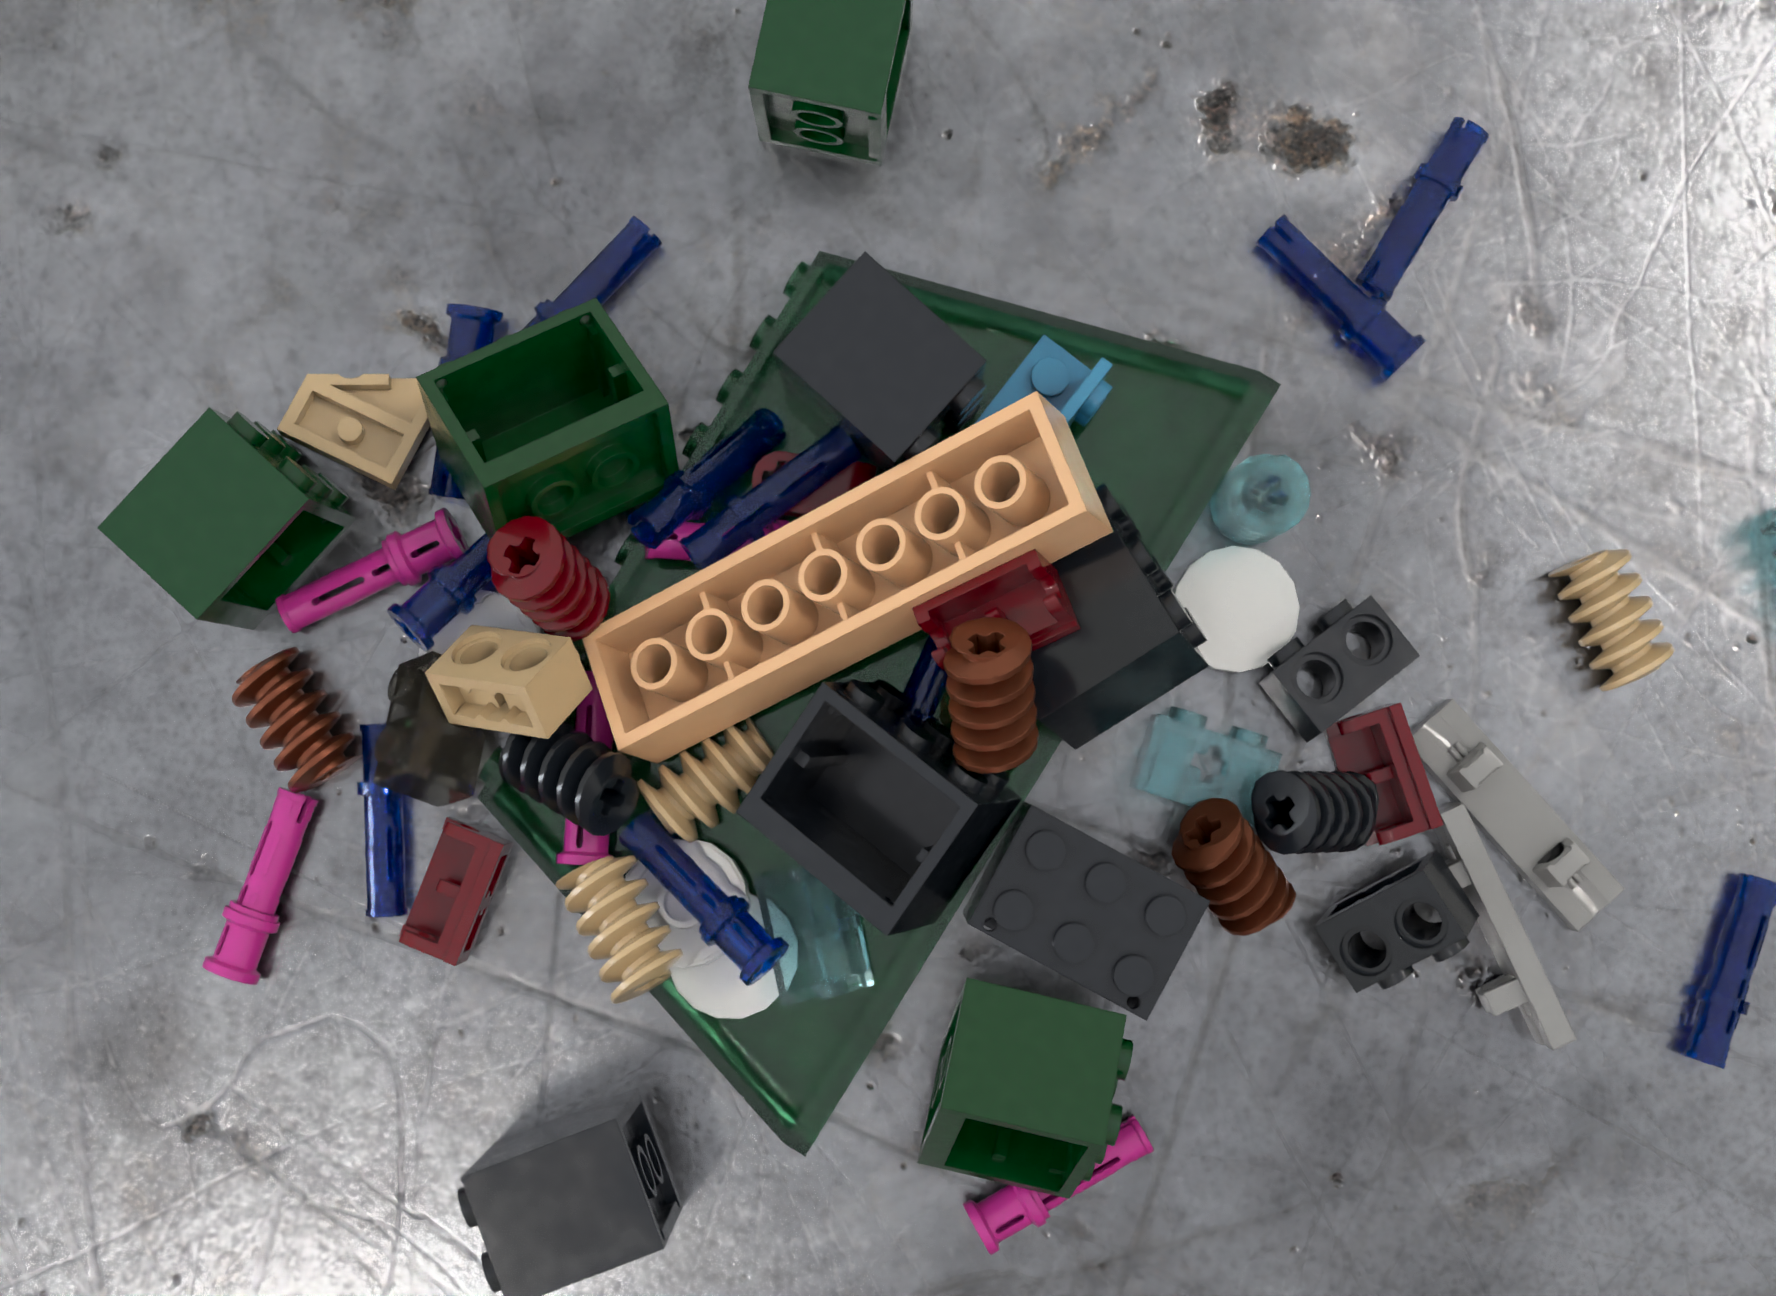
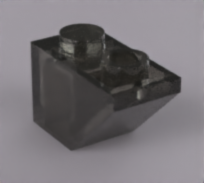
M431 651L399 664L398 669L391 677L388 686V698L391 703L385 728L377 739L374 756L378 762L373 784L436 807H441L474 797L486 736L482 728L450 724L425 675V672L442 655Z

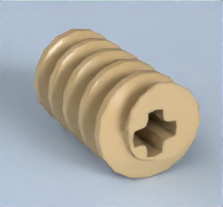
M1605 549L1563 565L1548 574L1549 577H1570L1571 582L1557 594L1559 600L1580 599L1582 605L1568 617L1569 623L1590 622L1592 629L1578 640L1580 647L1601 646L1603 650L1602 653L1588 664L1590 669H1611L1614 674L1599 687L1601 691H1609L1649 675L1659 669L1675 651L1673 645L1669 642L1650 643L1662 632L1664 626L1659 619H1639L1652 607L1653 601L1649 596H1629L1641 584L1643 579L1637 572L1618 573L1632 557L1627 549Z
M750 717L745 719L747 730L744 732L734 725L723 730L726 744L722 747L710 738L701 741L705 757L703 760L699 761L685 750L680 752L679 757L683 773L679 776L664 765L658 767L662 786L660 789L656 790L642 779L637 782L638 788L645 800L670 834L675 832L684 840L692 843L698 839L695 818L710 828L720 824L716 809L717 803L731 813H736L740 807L737 790L741 789L748 794L758 780V775L762 774L775 754Z
M634 855L618 858L607 856L589 862L563 876L555 885L560 890H572L565 898L564 905L567 911L571 913H584L576 923L578 934L582 936H596L588 946L587 952L590 958L594 960L609 959L599 971L601 981L605 983L622 982L611 993L610 999L614 1004L636 998L665 982L672 974L670 968L683 955L681 948L660 951L658 947L672 931L669 925L649 928L647 921L660 908L658 902L637 904L635 900L649 885L647 880L643 878L626 881L623 876L637 862Z

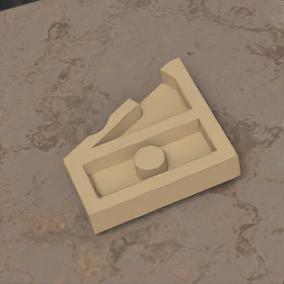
M307 374L277 430L283 437L396 490L429 429L430 422L416 378H391L389 374H362L357 378H344L339 374Z

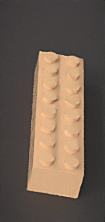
M1035 391L601 623L591 634L583 638V644L617 749L620 752L658 764L922 630L912 610L913 607L1033 549H1036L1049 563H1053L1112 533L1113 529L1065 416L1039 392Z

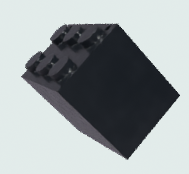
M864 252L773 351L782 385L866 461L876 466L881 474L938 444L937 441L947 428L955 434L960 432L981 408L979 402L983 399L984 395L982 392L987 386L982 381L987 360L867 252Z
M1105 482L1095 489L1113 532L1051 563L1058 571L1081 629L1031 652L1030 657L1034 665L1032 680L1036 691L1034 703L1037 708V718L1075 750L1209 666L1198 649V646L1208 641L1190 611L1182 606L1172 591L1175 588L1157 558L1150 554L1140 539L1142 533L1124 505L1122 503L1119 504Z
M852 679L850 682H822L736 812L885 936L935 924L1022 798L1007 787L1010 778L1004 771L981 774L968 771L957 764L953 755L955 741L951 730L934 719L926 718L925 721L921 720L906 708L909 703L908 697L888 682L877 679L875 683L861 682L856 679Z
M1022 801L967 902L963 915L967 924L1147 1021L1210 901L1032 804ZM984 925L992 930L985 929Z
M639 1088L496 1141L460 1177L463 1187L457 1191L459 1206L467 1225L470 1228L478 1226L487 1250L481 1255L486 1280L494 1293L502 1290L503 1296H542L663 1250L683 1208Z

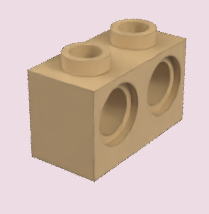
M471 625L425 672L450 724L544 739L550 738L593 689L571 637Z

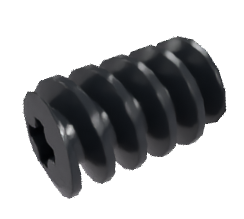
M565 721L549 739L511 733L506 741V745L502 749L499 758V774L503 782L510 784L519 792L527 794L536 802L544 804L556 814H561L573 824L580 825L594 836H605L619 829L630 818L637 807L639 789L637 782L631 777L630 760L620 752H612L604 743L593 741L586 733L575 731Z
M1281 770L1266 773L1255 781L1251 793L1254 827L1260 840L1271 851L1283 855L1355 851L1367 843L1375 829L1379 804L1376 784L1363 774L1353 771L1286 772Z

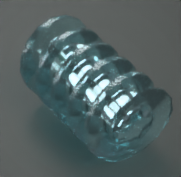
M1285 454L1250 456L1225 474L1213 489L1210 501L1213 522L1224 536L1235 543L1255 545L1268 542L1297 525L1307 512L1311 497L1308 476L1299 463ZM1254 489L1261 493L1259 496V504L1266 507V509L1263 511H1260L1256 508L1258 504V497L1255 494L1250 493Z

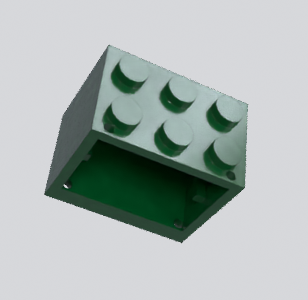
M767 0L748 85L759 140L882 166L912 26L913 0Z
M593 298L573 308L562 310L553 317L514 334L506 335L494 343L453 361L442 363L435 369L416 377L440 458L489 540L506 523L524 516L541 517L555 526L560 534L568 538L681 485L669 403L597 298Z
M209 407L97 528L197 620L255 630L276 607L275 599L283 594H288L351 526L356 518L342 506L349 499L348 495L323 473L316 474L308 466L303 465L301 467L296 462L303 456L302 453L274 429L269 431L258 421L253 423L239 411L230 418Z
M966 978L942 1040L917 1163L1069 1199L1082 1180H1091L1095 1163L1102 1164L1107 1145L1114 1146L1119 1134L1123 1107L1122 1105L1112 1103L1118 1080L1125 1081L1132 1058L1133 1040L1123 1038L1127 1015Z

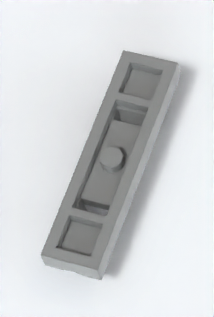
M1446 699L1411 731L1423 767L1455 802L1464 803L1475 825L1570 930L1579 932L1605 906L1625 890L1454 699ZM1558 843L1564 847V851L1556 859L1547 863H1537Z
M1446 802L1438 806L1444 825L1433 830L1448 859L1445 863L1480 915L1477 922L1503 974L1475 989L1485 1012L1498 1016L1519 1007L1534 1041L1540 1045H1546L1547 1048L1553 1051L1577 1040L1464 803Z

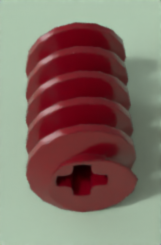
M524 516L506 523L495 532L488 542L487 560L491 566L492 582L497 591L508 598L510 603L519 608L524 615L532 619L533 623L542 628L546 634L571 637L572 642L587 637L599 627L608 612L611 598L608 582L601 571L593 566L590 560L583 556L575 546L570 544L568 539L560 534L555 526L541 517Z

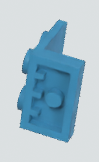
M1044 334L975 423L1037 391L1065 416L1069 427L1074 420L1085 427L1113 389V386L1105 381L1113 364L1102 357L1091 370Z

